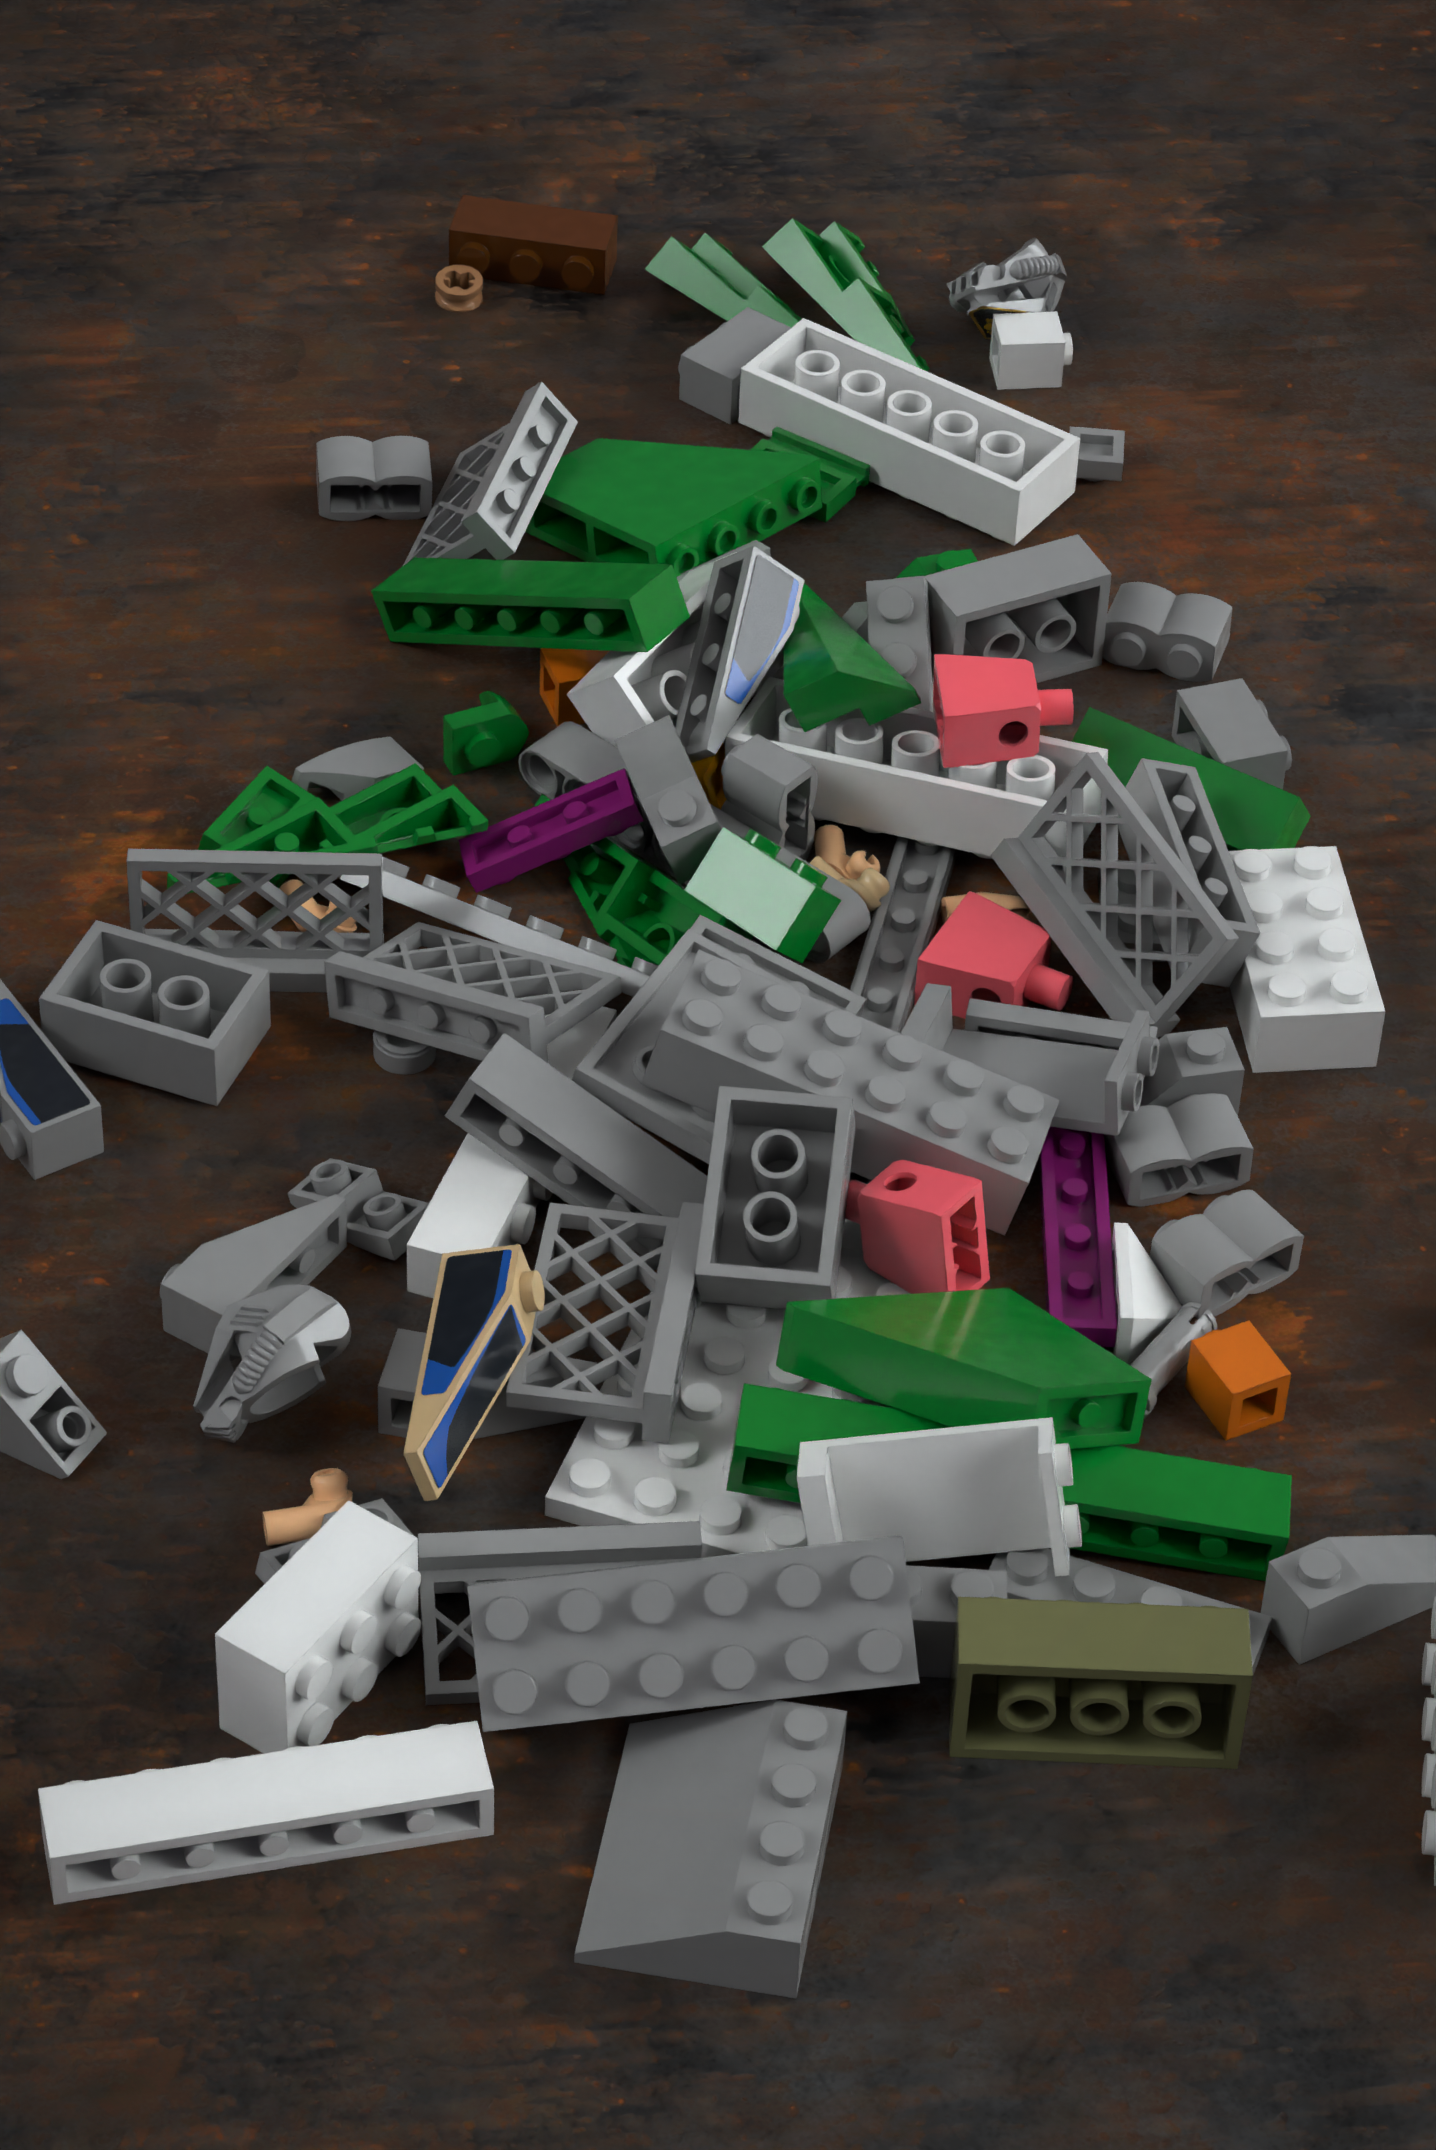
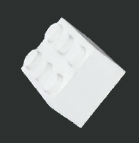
M348 1500L215 1633L220 1729L262 1753L283 1751L295 1746L309 1747L321 1744L330 1732L334 1720L352 1701L359 1702L364 1699L374 1686L378 1674L396 1656L402 1657L406 1655L418 1639L421 1631V1620L418 1614V1589L421 1582V1574L418 1571V1538Z

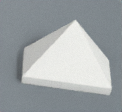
M1114 1223L1112 1258L1117 1335L1115 1347L1113 1348L1114 1355L1129 1364L1171 1322L1182 1305L1128 1223Z

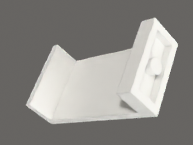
M1053 1417L800 1442L797 1483L808 1546L902 1536L906 1562L1051 1548L1055 1577L1069 1575L1070 1548L1082 1546L1078 1505H1065L1062 1486L1073 1485L1069 1443L1056 1444Z

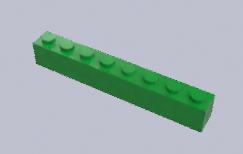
M744 1383L735 1426L726 1491L801 1503L797 1483L800 1442L949 1428V1426L895 1408ZM1120 1445L1070 1449L1073 1485L1062 1486L1065 1505H1078L1082 1535V1546L1071 1547L1070 1549L1266 1581L1269 1561L1285 1554L1290 1533L1292 1475L1198 1460L1185 1456L1132 1449Z

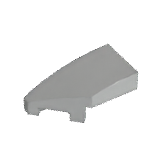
M382 737L351 743L323 753L296 767L291 781L306 791L309 788L327 787L343 801L415 763L422 770H424V767L392 737Z

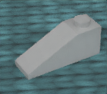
M668 715L614 741L661 849L678 883L682 884L692 878L720 833L721 826L675 726Z
M334 1194L201 1244L182 1264L172 1266L162 1280L160 1298L162 1299L163 1330L209 1353L215 1329L228 1305L277 1286L286 1284L308 1285L347 1247L346 1199Z
M1434 1535L1326 1537L1271 1560L1268 1564L1261 1613L1272 1616L1270 1630L1300 1665L1433 1607L1436 1596V1537Z

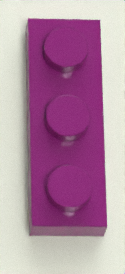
M623 768L491 825L487 831L470 834L458 841L467 878L475 892L478 893L494 885L505 884L516 876L545 863L563 859L573 851L603 838L619 835L627 828L643 822L644 819L633 783L626 769Z

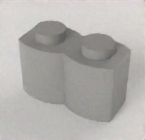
M336 436L317 442L316 481L319 515L336 521H356L373 515L390 520L420 519L428 516L432 509V473L429 442L412 436H390L374 442L354 436Z
M1123 583L1120 585L1107 614L1102 658L1112 664L1136 670L1157 668L1171 677L1184 681L1203 682L1212 680L1230 638L1232 606L1220 599L1204 594L1188 593L1176 596L1171 591L1150 583Z
M756 734L744 744L734 747L723 761L721 773L726 801L721 810L803 860H806L809 857L815 834V822L811 810L818 787L816 769L810 763L763 736Z
M1224 1094L1189 1095L1168 1107L1159 1105L1140 1106L1137 1112L1129 1111L1118 1136L1104 1134L1106 1159L1127 1205L1143 1207L1178 1199L1187 1193H1220L1241 1186L1250 1180L1254 1149L1228 1096Z
M1242 1190L1229 1196L1222 1195L1216 1198L1207 1206L1203 1214H1194L1180 1220H1171L1165 1223L1152 1239L1150 1258L1182 1305L1189 1302L1202 1305L1200 1311L1195 1315L1197 1319L1207 1309L1215 1317L1235 1306L1248 1294L1264 1292L1290 1277L1298 1269L1304 1235L1254 1190Z

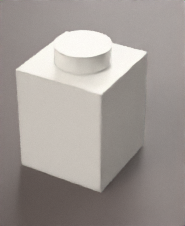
M1057 311L993 314L989 359L997 390L1056 388L1062 386L1063 366L1072 364L1073 344L1071 334L1063 333Z

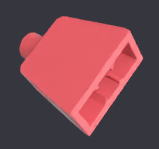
M934 654L932 705L943 768L1034 757L1039 752L1040 726L1073 724L1074 704L1072 689L1038 690L1032 662L1026 659Z
M969 891L918 958L914 1005H916L926 984L930 983L951 986L952 1016L966 1019L970 998L1027 1007L1033 1001L1061 1011L1071 994L1073 976L1049 968L1052 938L1043 927L977 893Z
M902 1159L892 1162L868 1184L858 1180L849 1182L845 1219L860 1225L863 1260L870 1270L911 1294L979 1290L990 1280L982 1180Z

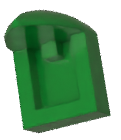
M485 691L479 694L481 706L443 716V762L452 775L509 761L520 752L527 740L529 730L515 708L504 697L492 691Z

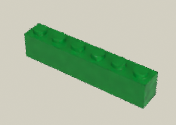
M414 557L371 590L390 642L649 652L690 618L672 564Z

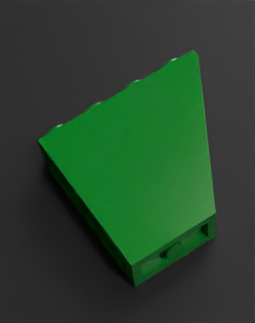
M597 438L560 458L525 532L587 562L672 564L675 575L678 577L687 570L754 540L760 542L823 508L820 458L809 454Z
M1010 1288L789 1301L786 1304L776 1366L785 1372L949 1427L1053 1417L1056 1444L1069 1443L1070 1449L1139 1443L1152 1380Z

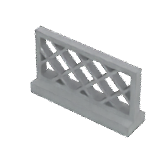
M542 381L525 391L510 423L459 454L403 566L414 557L468 559L485 548L496 560H504L515 553L578 423Z
M1099 752L1086 753L1019 837L1003 839L990 855L1112 1020L1131 1023L1136 1010L1149 1011L1150 1026L1158 1027L1156 1038L1169 1034L1179 1023L1180 1018L1175 1012L1239 939ZM1091 778L1101 789V815L1083 814V788ZM1056 821L1066 822V857H1059L1044 837ZM1083 822L1101 823V859L1083 858ZM1118 824L1128 825L1136 836V861L1118 860ZM1083 867L1101 868V903H1093L1084 891ZM1118 869L1136 870V905L1118 904ZM1153 871H1163L1171 882V908L1153 907ZM1118 913L1136 914V950L1127 949L1118 936ZM1153 915L1171 917V952L1153 951ZM1188 918H1198L1213 938L1200 954H1188ZM1153 960L1171 961V988L1164 996L1153 983Z
M128 849L127 877L131 930L269 970L270 991L327 993L324 966L326 959L339 951L364 957L384 944L382 854ZM142 871H167L179 881L161 893L142 879ZM214 872L232 873L242 882L224 894L205 879ZM277 874H295L305 884L290 895H287L269 882V880ZM341 875H369V884L352 897L332 882ZM191 890L211 904V906L196 917L175 903ZM254 891L274 905V907L258 919L238 904ZM318 892L337 906L336 909L321 920L301 906ZM368 903H369V910L364 907V906L367 905ZM162 913L181 928L145 929V925ZM225 914L244 929L242 931L211 930L208 926ZM288 915L304 927L306 931H273L271 927ZM349 917H352L368 929L370 933H338L333 929Z
M421 922L415 923L364 957L339 951L324 961L330 1018L483 1061L502 1034L506 1033L548 1063V1043L621 994V977L618 975ZM421 946L428 947L427 949L416 950Z
M682 1202L679 1218L558 1203L549 1204L534 1269L542 1277L545 1302L547 1304L544 1305L542 1311L535 1313L531 1341L509 1377L506 1390L507 1407L642 1423V1440L669 1443L699 1294L695 1269L704 1204ZM560 1228L589 1231L595 1238L573 1249L559 1236ZM637 1237L664 1240L663 1246L641 1257L626 1243ZM610 1251L623 1266L600 1276L587 1262ZM572 1271L585 1285L562 1296L549 1281ZM639 1279L652 1293L629 1304L616 1289ZM600 1298L613 1313L591 1324L577 1309ZM562 1318L575 1332L551 1343L538 1329ZM629 1326L642 1341L619 1352L605 1337ZM590 1346L603 1361L580 1372L566 1357ZM549 1365L564 1379V1381L553 1387L525 1384L526 1377ZM618 1374L633 1388L632 1396L624 1397L602 1394L595 1385Z
M700 1521L418 1534V1571L421 1574L419 1595L426 1705L480 1703L477 1674L470 1680L440 1681L439 1664L458 1646L474 1659L475 1655L473 1637L470 1636L472 1633L470 1615L457 1626L435 1608V1594L466 1593L468 1595L467 1586L472 1583L701 1558L702 1537ZM437 1630L446 1636L438 1645Z

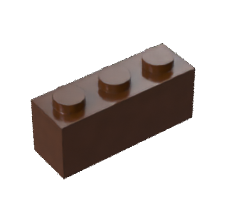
M462 195L449 228V266L466 265L473 267L480 272L483 279L605 295L617 260L618 215Z

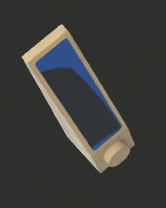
M520 1244L442 1253L403 1453L424 1501L438 1500L530 1343L535 1313L542 1311L544 1308L545 1292L542 1277L537 1270H530Z

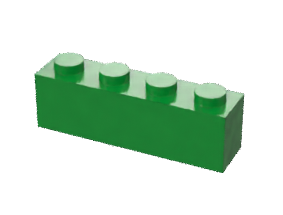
M1089 707L1071 741L1108 749L1107 764L1124 787L1128 784L1141 758L1196 767L1228 851L1295 848L1311 817L1299 796Z

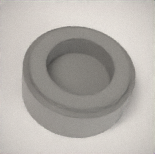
M376 1030L373 1033L374 1059L381 1068L388 1072L402 1075L415 1074L427 1069L436 1058L435 1047Z

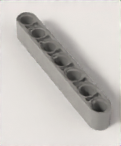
M571 721L562 723L525 749L519 755L518 760L520 772L530 788L539 795L544 794L551 799L618 770L626 769L617 747ZM637 795L644 821L610 838L675 877ZM710 804L721 829L725 827L741 837H745L750 827ZM780 846L781 850L776 856L778 860L791 867L796 858L810 865L828 877L822 888L841 899L838 907L806 957L815 963H824L869 928L871 923L870 912L860 895L850 887Z

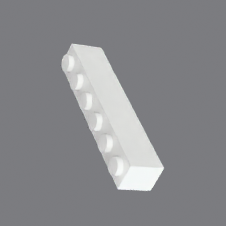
M602 1006L548 1043V1064L572 1080L576 1067L616 1019L617 1010ZM467 1133L407 1243V1291L434 1298L442 1253L516 1245L517 1243L526 1244L534 1227L536 1207L540 1199L548 1201L553 1192Z
M478 1721L451 1725L437 1724L426 1729L380 1736L366 1735L348 1741L309 1747L295 1746L277 1752L238 1758H218L206 1763L160 1770L146 1769L135 1774L89 1781L75 1780L63 1785L38 1788L42 1837L54 1905L494 1835V1786Z

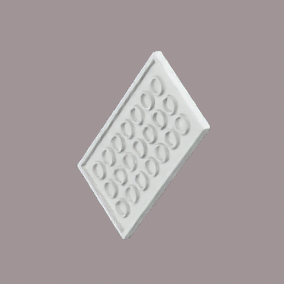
M850 1172V1181L858 1180L865 1184L872 1181ZM845 1219L836 1299L911 1294L868 1268L863 1260L860 1225ZM698 1294L669 1443L642 1440V1423L586 1416L545 1496V1516L579 1526L700 1521L702 1537L701 1558L808 1546L801 1503L726 1491L734 1432L744 1383L835 1399H847L853 1402L889 1408L890 1406L785 1372L778 1368L776 1361L786 1309L701 1302ZM632 1329L620 1352L642 1341ZM618 1374L605 1380L600 1389L602 1394L631 1397L633 1388Z

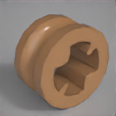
M451 265L444 267L437 273L435 277V301L439 307L451 312H467L480 306L483 301L481 291L483 288V277L478 270L466 265Z

